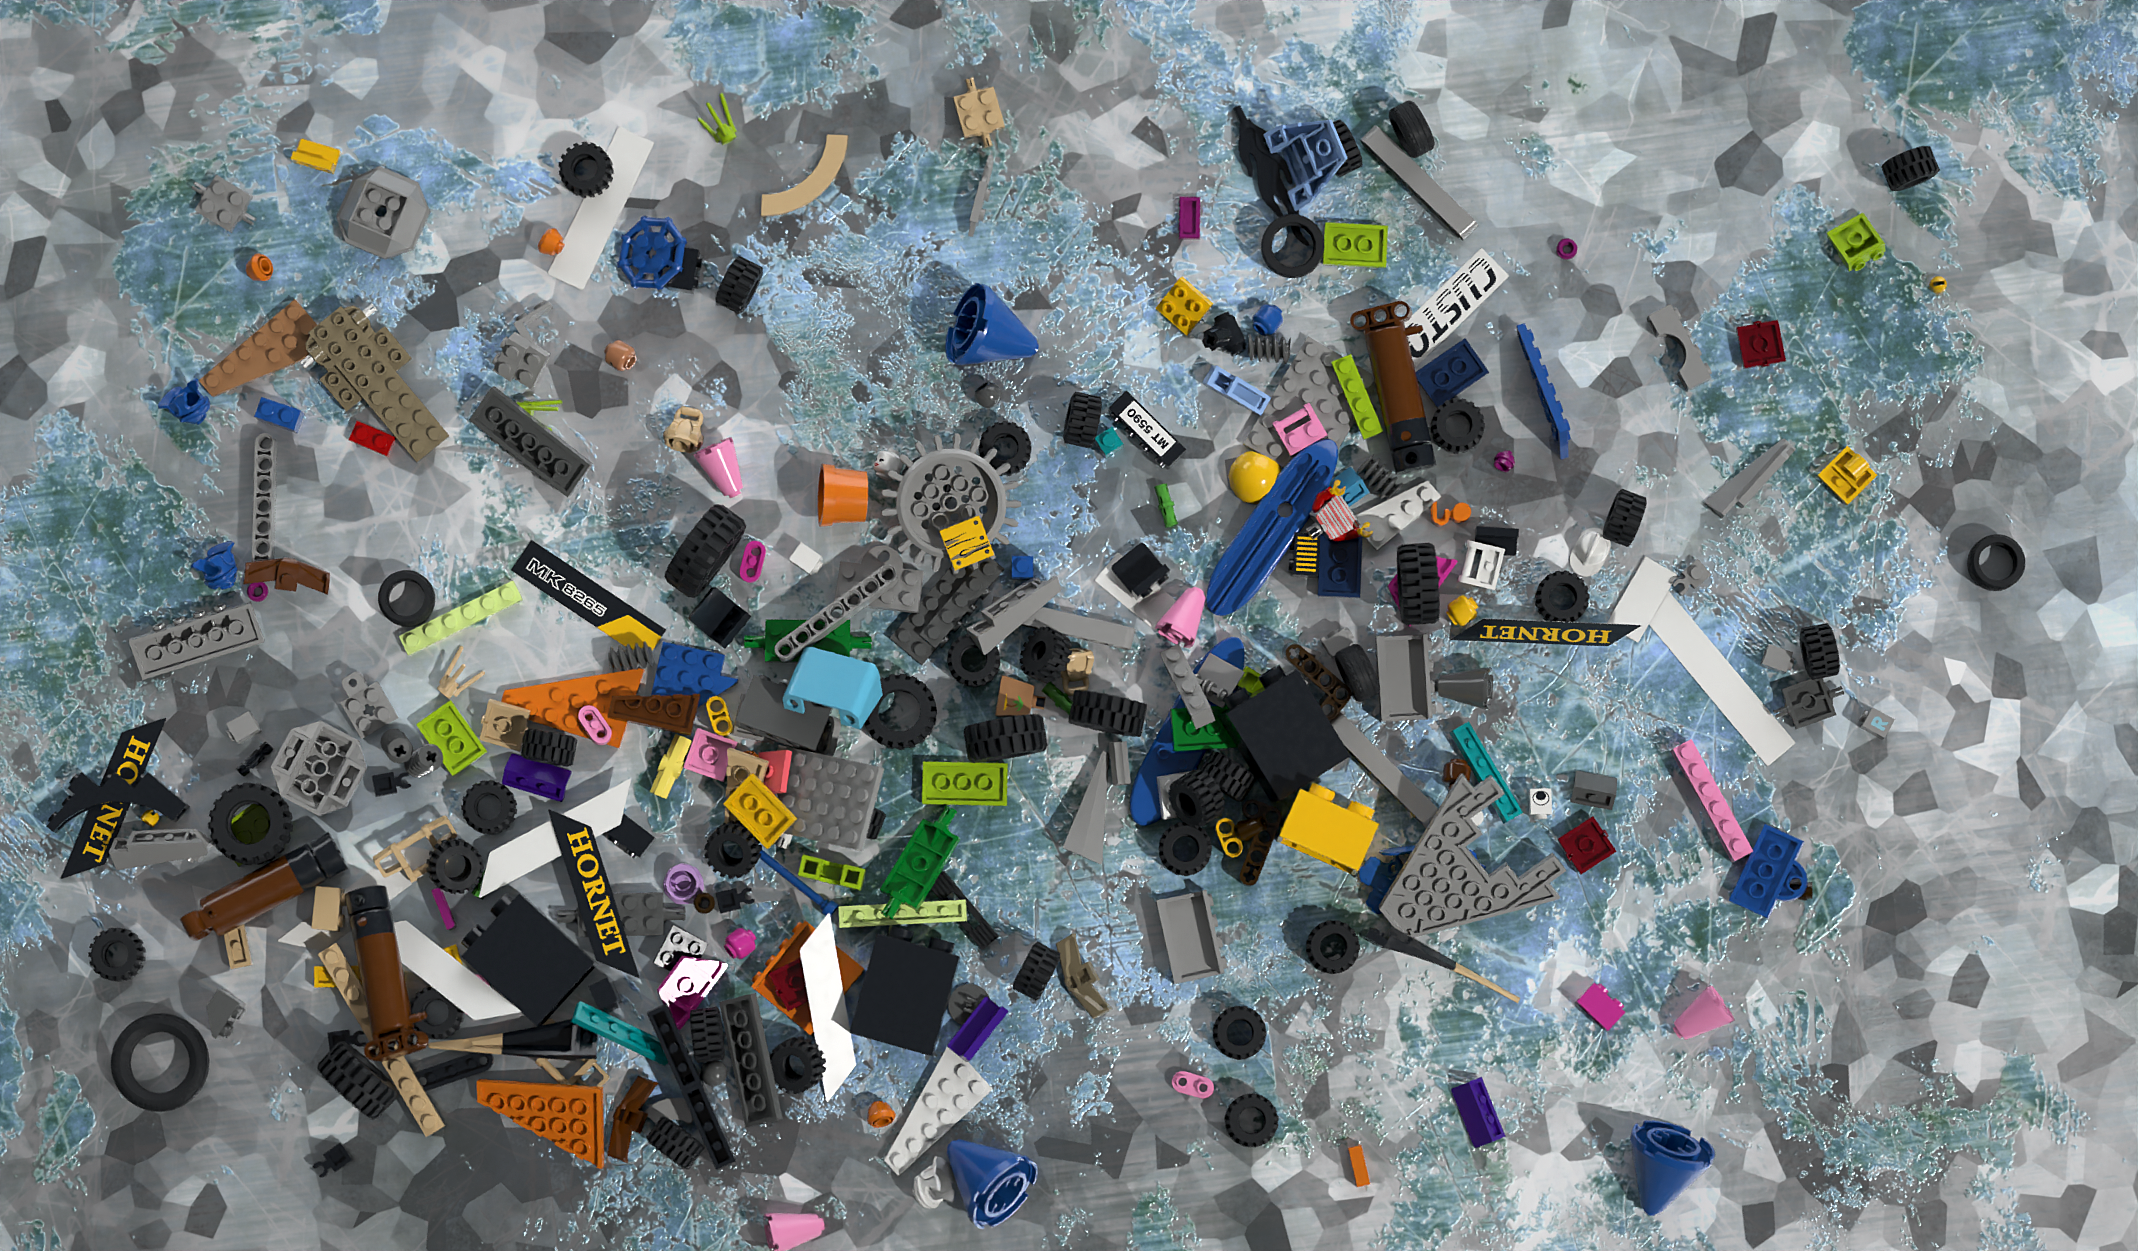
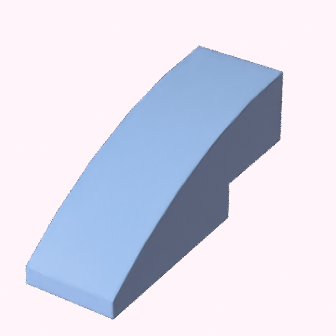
M1216 365L1211 366L1202 382L1203 385L1258 415L1263 414L1271 399L1267 394Z

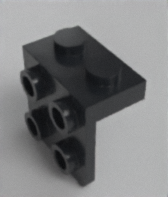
M1139 543L1114 563L1111 568L1136 600L1140 597L1143 599L1153 591L1152 587L1157 583L1160 586L1169 579L1168 574L1170 573L1167 565H1162L1145 543Z
M712 587L691 612L688 619L725 649L752 616L735 604L717 587Z

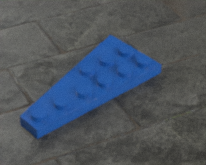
M1525 323L1517 325V336L1525 359L1530 360L1529 368L1532 379L1537 378V393L1548 423L1552 424L1550 427L1554 442L1559 441L1560 459L1568 458V440L1571 439L1568 420L1566 418L1563 419L1562 405L1559 400L1556 401L1555 399L1556 391L1553 383H1548L1546 377H1549L1546 366L1540 363V359H1542L1538 347L1534 348L1532 342L1535 340L1531 329L1527 330Z

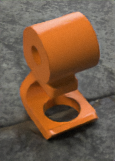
M1437 501L1431 506V522L1437 527L1446 525L1449 518L1454 523H1463L1471 515L1469 505L1461 502L1456 504L1451 511L1444 509L1443 517L1437 519Z

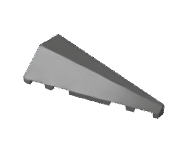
M1102 751L1063 845V849L1100 865L1103 858L1109 753Z

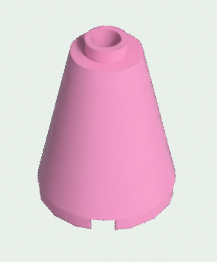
M732 437L721 440L722 443H714L696 452V454H693V456L723 496L728 495L729 498L741 494L740 489L743 488L734 442Z
M1197 587L1187 588L1157 622L1155 629L1159 628L1158 633L1176 645L1182 642L1185 643L1183 647L1191 648L1195 643L1206 597L1203 595L1204 592Z
M1710 985L1676 1019L1673 1030L1679 1038L1683 1037L1687 1040L1730 1024L1735 1019L1730 1009L1723 1003L1722 997Z
M764 1214V1220L768 1219V1225H764L769 1249L773 1248L774 1251H788L820 1236L821 1231L825 1229L823 1219L819 1218L817 1214Z

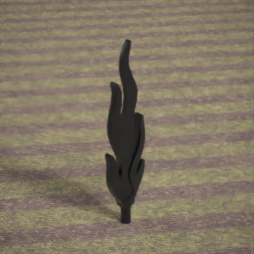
M1241 105L1234 107L1233 110L1240 122L1239 156L1247 169L1248 176L1250 178L1253 176V166L1249 158V154H1252L1257 165L1258 188L1264 202L1278 218L1284 216L1274 200L1275 195L1284 204L1288 215H1299V210H1294L1287 193L1288 191L1280 177L1279 169L1283 171L1288 184L1292 185L1293 182L1285 160L1278 153H1271L1269 147L1264 143L1266 140L1263 134L1267 131L1255 125L1250 119H1247ZM1291 226L1292 233L1297 240L1309 246L1310 243L1302 235L1298 226Z

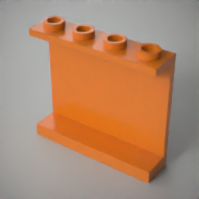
M804 921L803 924L798 922L792 930L794 935L789 940L786 938L778 947L780 952L776 957L772 955L766 961L765 965L767 968L763 973L759 971L751 981L754 984L751 987L812 1036L814 1028L809 1001L788 1012L781 997L777 996L775 992L776 987L769 975L770 972L801 957L800 949L816 930L807 921ZM835 945L843 993L845 995L865 969Z

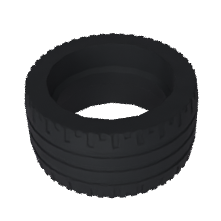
M1297 214L1281 216L1275 219L1263 234L1261 241L1262 257L1266 265L1279 276L1285 278L1303 277L1311 273L1323 257L1324 238L1322 232L1312 220L1305 216ZM1287 226H1298L1305 229L1313 241V252L1310 259L1297 267H1288L1281 264L1275 258L1272 251V241L1275 234Z

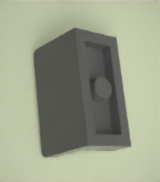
M1576 771L1570 802L1612 810L1618 779Z

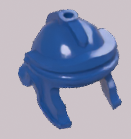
M195 378L189 381L183 389L177 386L170 390L159 402L158 409H168L169 413L177 417L182 423L198 425L206 418V412L210 408V401L207 396H203L198 391V379Z
M227 541L220 543L207 551L205 559H199L192 563L191 568L203 572L204 584L210 589H218L220 587L223 590L235 585L234 582L236 581L238 568L234 560V553L231 552L235 542Z

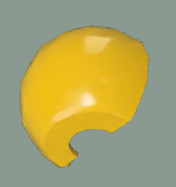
M1247 451L1237 457L1230 467L1228 475L1230 487L1236 497L1242 501L1258 504L1273 487L1277 476L1282 471L1281 467L1276 461L1265 455Z

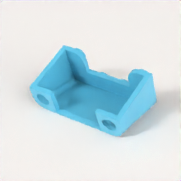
M805 647L784 693V709L803 714L805 712L803 700L838 709L842 725L861 729L883 695L879 671L870 662L815 647ZM846 715L853 717L855 721L849 720Z

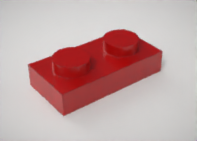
M357 421L349 441L388 457L396 437Z

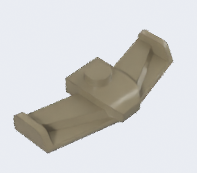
M1076 933L1057 942L1056 947L1060 953L1064 983L1068 991L1075 996L1093 1019L1113 1010L1093 986L1100 979L1091 961L1082 964Z

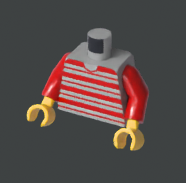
M1335 480L1333 487H1328L1318 493L1315 498L1312 511L1309 514L1314 524L1306 529V532L1313 540L1320 534L1329 540L1345 541L1359 538L1361 535L1368 538L1373 533V530L1367 532L1364 529L1371 525L1369 522H1365L1361 528L1358 527L1361 524L1341 496L1344 494L1346 486L1341 489L1337 488L1340 485V480Z

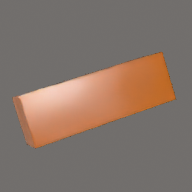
M1362 1145L1348 1148L1356 1187L1370 1185Z

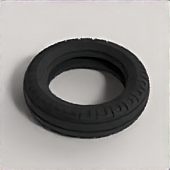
M150 1014L133 1021L121 1032L111 1054V1072L118 1090L129 1102L148 1111H170L187 1104L202 1089L209 1071V1052L204 1038L190 1022L172 1014ZM157 1032H166L176 1036L185 1045L189 1055V1069L186 1077L176 1088L164 1093H155L143 1088L136 1081L131 1069V1057L136 1045L144 1037Z

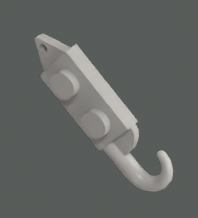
M992 155L987 157L983 175L978 185L969 220L968 236L973 237L976 226H978L979 221L983 222L986 209H983L984 201H989L991 193L988 185L994 163Z

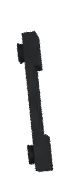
M943 871L936 879L931 890L941 901H949L947 896L954 892L959 900H966L967 909L980 924L973 929L967 921H959V923L982 950L985 949L999 935L947 873Z

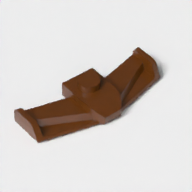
M289 557L246 562L243 585L275 581V589L296 592L298 583L328 595L330 573Z
M639 1075L637 1076L614 1112L607 1156L628 1163L632 1131L641 1134L648 1113L640 1110L655 1086L659 1083Z

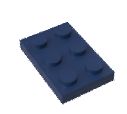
M1466 338L1416 371L1418 383L1436 408L1444 404L1445 401H1450L1489 374L1488 369Z
M1320 534L1318 597L1360 599L1362 535L1352 540L1333 541Z

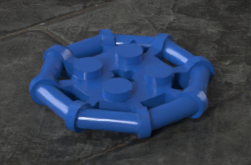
M642 216L640 221L626 234H622L617 267L623 271L630 281L631 287L634 289L655 288L661 290L679 271L682 272L683 255L687 240L683 238L670 217L650 218ZM651 226H660V232H652ZM643 229L644 234L639 235L636 238V240H634L633 238ZM669 232L675 239L673 242H669V240L667 239V234ZM630 244L633 245L632 258H628ZM653 249L656 251V255H653L650 259L649 253ZM674 249H676L675 259H674V262H673V261H672V260H673V253H674ZM634 265L639 270L637 275L634 274L630 266ZM665 267H671L664 275H661ZM646 275H654L653 280H645Z

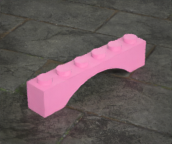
M1692 739L1672 749L1671 753L1701 801L1731 862L1753 852Z

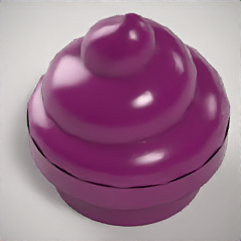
M1510 450L1499 452L1494 458V466L1502 472H1509L1515 465L1514 457Z

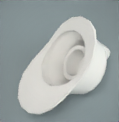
M1589 528L1578 537L1570 555V566L1578 575L1584 577L1593 576L1603 566L1611 547L1610 540L1603 538V530Z

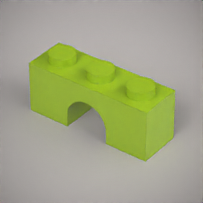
M802 855L798 876L861 891L866 870Z

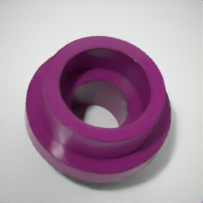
M1562 239L1557 244L1556 252L1560 258L1569 260L1576 255L1577 245L1572 239ZM1564 246L1570 247L1569 253L1563 251Z
M264 582L250 583L247 588L248 597L255 602L265 600L269 593L268 587ZM256 588H261L262 593L260 595H255Z

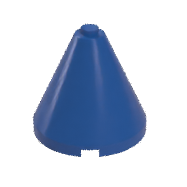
M975 283L964 293L953 315L958 316L954 328L949 327L947 331L945 351L946 357L950 362L957 365L1030 358L1037 353L1039 344L1036 337L991 287Z
M1646 1120L1640 1127H1638V1123L1633 1126L1630 1141L1641 1208L1646 1214L1655 1216L1662 1213L1712 1165L1715 1150L1703 1137L1700 1138V1141L1691 1137L1692 1131L1668 1122Z
M961 1139L953 1140L947 1147V1157L968 1218L980 1229H984L983 1225L986 1224L994 1227L1008 1219L1029 1196L1025 1192L1029 1184L1035 1185L1038 1175L1037 1165L1025 1155Z

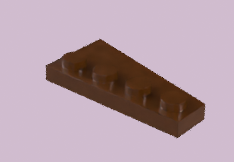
M700 694L612 696L608 718L691 736Z

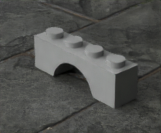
M1670 304L1649 315L1647 321L1656 337L1671 338L1682 348L1684 362L1677 376L1686 392H1689L1711 379L1710 374H1712L1709 365L1701 360L1700 356L1702 353L1697 344L1693 345L1690 340L1692 335L1688 327H1683L1679 320L1682 318L1680 312Z
M1177 644L1160 652L1164 666L1172 682H1174L1195 728L1198 729L1215 721L1212 709L1180 645Z

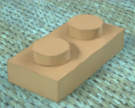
M245 924L224 934L230 969L253 965Z

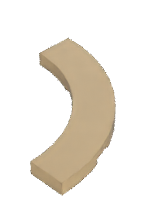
M827 135L825 150L820 162L803 182L784 192L762 195L761 216L784 215L803 208L817 199L831 185L841 168L846 155L848 135Z

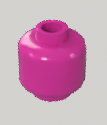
M737 928L725 938L724 948L733 959H743L755 950L756 936L749 929L746 931L743 928Z

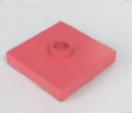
M792 751L759 752V758L769 761L763 784L773 794L786 793Z

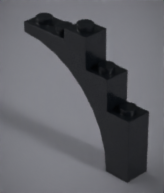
M81 772L74 775L69 782L71 785L68 789L74 793L73 796L69 795L62 802L63 807L58 813L54 812L49 817V824L46 827L52 832L58 833L69 821L81 813L98 806L114 803H132L146 806L159 811L172 821L177 822L190 806L149 772L146 775L143 773L136 780V787L132 786L116 772L113 775L110 773L103 780L102 783L104 785L100 787L89 776Z

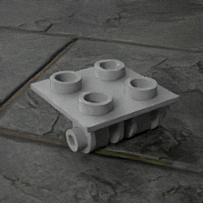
M1209 653L1198 673L1194 675L1206 699L1223 708L1225 706L1223 699L1233 693L1245 672Z

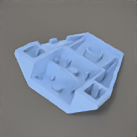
M1332 119L1280 125L1263 134L1270 152L1282 151L1296 184L1295 188L1287 192L1295 211L1312 203L1347 159Z

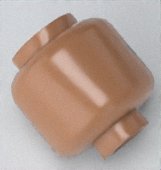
M621 340L609 343L605 348L606 363L619 371L631 369L636 362L634 348Z

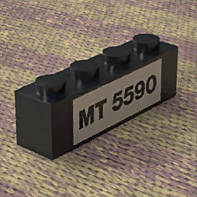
M1127 390L1109 407V417L1116 424L1120 422L1125 427L1124 432L1131 439L1137 438L1141 442L1139 444L1140 448L1147 454L1151 452L1156 457L1154 461L1161 468L1165 466L1169 470L1186 453V448Z

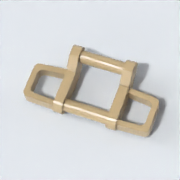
M442 816L421 827V830L397 844L395 842L374 855L373 861L382 876L386 878L404 869L411 883L417 881V877L426 873V868H428L426 863L412 871L401 850L424 837H427L432 847L436 844H442L441 841L444 839L449 841L450 838H456L457 833L448 817ZM447 824L450 832L436 840L431 830ZM394 853L399 863L383 869L380 861Z
M550 1018L543 1025L556 1022ZM538 1058L535 1061L539 1067L542 1066L559 1084L574 1085L578 1082L582 1086H588L581 1078L593 1066L604 1076V1079L596 1087H602L610 1079V1076L596 1063V1059H581L585 1064L568 1080L548 1059Z

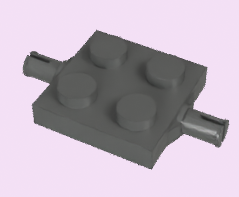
M1823 678L1809 679L1781 689L1785 706L1773 710V712L1776 714V719L1788 714L1793 721L1795 729H1799L1835 716L1833 698L1844 695V690L1835 693L1842 690V686L1829 690Z

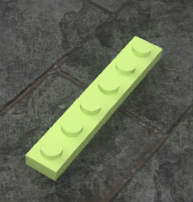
M511 581L400 635L399 638L408 656L523 599L515 582Z
M966 900L923 902L918 911L905 904H901L893 920L889 919V916L886 918L881 914L886 904L838 907L839 928L967 921Z

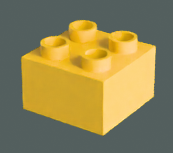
M1315 783L1311 784L1308 792L1300 789L1277 842L1351 875H1355L1359 871L1379 825L1371 820L1375 810L1352 800L1347 809L1333 804L1332 801L1336 793Z

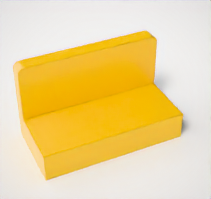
M300 139L297 151H293L291 160L296 164L334 174L341 151Z

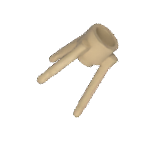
M463 646L459 647L446 673L439 681L440 685L437 687L449 699L453 695L457 697L464 689L485 674L482 671L457 688L459 684L455 680L466 665L462 664L452 678L449 675L463 651Z

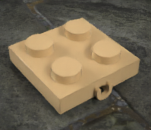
M490 699L486 713L481 720L483 726L479 740L521 751L525 730H528L527 724L531 710Z

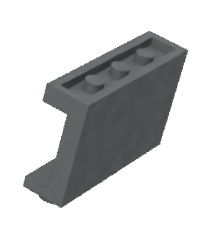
M754 675L735 720V726L789 747L816 753L818 743L833 708L803 700L805 708L803 714L784 709L783 696L788 684L782 682L777 684L772 682L767 676L759 675L758 677Z

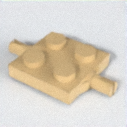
M968 78L965 80L968 92L953 97L964 138L981 136L984 148L991 147L993 144L989 134L995 130L1005 128L994 87L976 89L974 78H970V81Z

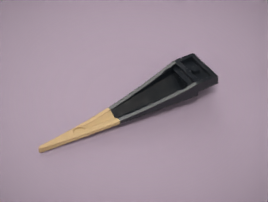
M1392 926L1386 933L1370 927L1369 929H1362L1359 937L1377 947L1397 951L1434 963L1468 977L1516 1003L1520 1000L1516 995Z
M572 1019L512 1032L432 1042L428 1044V1047L576 1061V1059H597L598 1034L571 1022Z

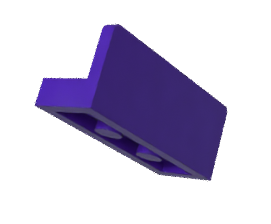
M512 753L504 768L502 784L563 802L572 771L551 764L527 760L520 755Z
M984 997L947 1044V1047L962 1060L969 1062L1009 1011L1003 1006L999 1007L988 997Z
M1482 1077L1451 1089L1474 1148L1506 1137Z

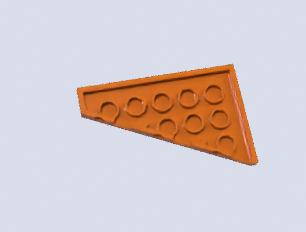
M638 668L637 670L632 669L504 690L501 702L531 710L529 721L590 739V737L579 723L578 715L584 706H594L612 731L611 739L606 745L620 749L628 722L608 718L612 696L637 695L645 670ZM586 715L585 719L587 721H591L593 717L591 715ZM603 732L597 733V736L599 738H603L605 734Z
M479 1079L477 1081L478 1103L492 1108L498 1114H504L513 1119L514 1123L527 1130H532L540 1137L543 1136L555 1143L554 1145L575 1154L581 1160L589 1161L596 1165V1168L602 1169L604 1167L603 1087Z

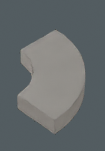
M684 1098L664 1099L653 1104L645 1111V1113H648V1117L655 1123L661 1117H667L670 1120H683L688 1124L694 1121Z

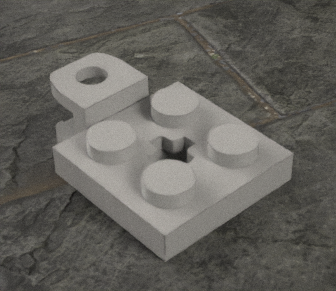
M358 671L342 679V686L348 698L340 703L361 739L399 718L378 681L368 686L363 675ZM351 679H355L357 681L356 686H352L350 684ZM368 704L370 707H375L373 716L365 715V705Z

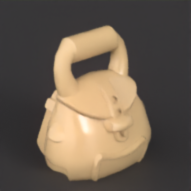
M685 406L677 409L673 422L663 433L665 445L680 452L691 453L698 451L703 444V435L700 430L703 423L701 411ZM680 414L697 417L698 419L693 421L680 418Z
M1087 648L1070 649L1072 650V655L1068 656L1070 662L1066 663L1065 672H1060L1061 678H1063V689L1068 696H1073L1074 690L1087 691L1089 688L1088 676L1091 673L1094 656L1093 652ZM1083 681L1084 686L1068 688L1069 682Z

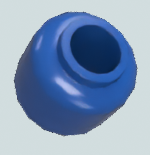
M1264 304L1252 317L1254 330L1262 336L1274 334L1283 324L1281 309L1276 305Z

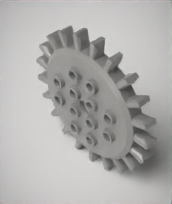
M955 433L952 438V448H943L942 439L936 434L933 439L936 450L929 453L925 451L923 444L917 441L915 448L919 452L920 458L912 462L907 455L901 453L899 458L908 467L904 475H900L893 470H889L887 473L891 479L900 482L897 491L890 489L882 490L883 496L896 498V507L881 510L882 516L897 515L899 524L891 526L887 533L888 535H895L899 531H904L907 539L900 543L898 550L903 552L911 544L916 545L919 551L914 556L913 562L917 565L923 560L926 553L933 555L932 570L934 572L939 570L942 558L950 559L943 539L939 536L940 530L979 515L989 542L996 538L1001 544L1008 545L1010 542L1008 538L999 533L1002 524L1010 527L1018 526V522L1015 519L1005 517L1006 508L1021 507V501L1006 500L1005 491L1017 488L1019 486L1018 481H1010L1003 484L999 477L1002 473L1007 472L1011 466L1007 462L994 469L989 464L997 453L994 447L988 450L983 458L977 455L976 450L979 447L980 439L976 437L972 440L970 449L964 450L959 447L961 441L959 433ZM960 466L962 468L961 473H954V468ZM926 474H932L933 479L931 481H926ZM974 477H979V484H973L972 479ZM945 484L951 486L950 492L943 491ZM915 492L922 493L921 499L916 500L914 498ZM963 495L969 496L967 503L961 501ZM948 497H954L957 500L955 508L948 509L945 506V500ZM933 503H939L940 509L933 510ZM981 506H986L987 512L982 514L980 513L979 508ZM951 514H958V519L952 521L950 519ZM923 521H928L929 527L923 528L921 526V523ZM994 553V556H991V557H989V558L992 559V560L995 559V558H996L995 553ZM951 562V569L953 573H958L959 569L954 570V567ZM978 562L970 566L975 570L978 568Z

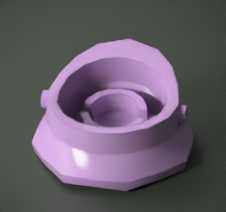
M678 864L669 869L665 875L663 882L664 893L676 904L693 903L695 897L704 890L702 875L697 868L691 865Z

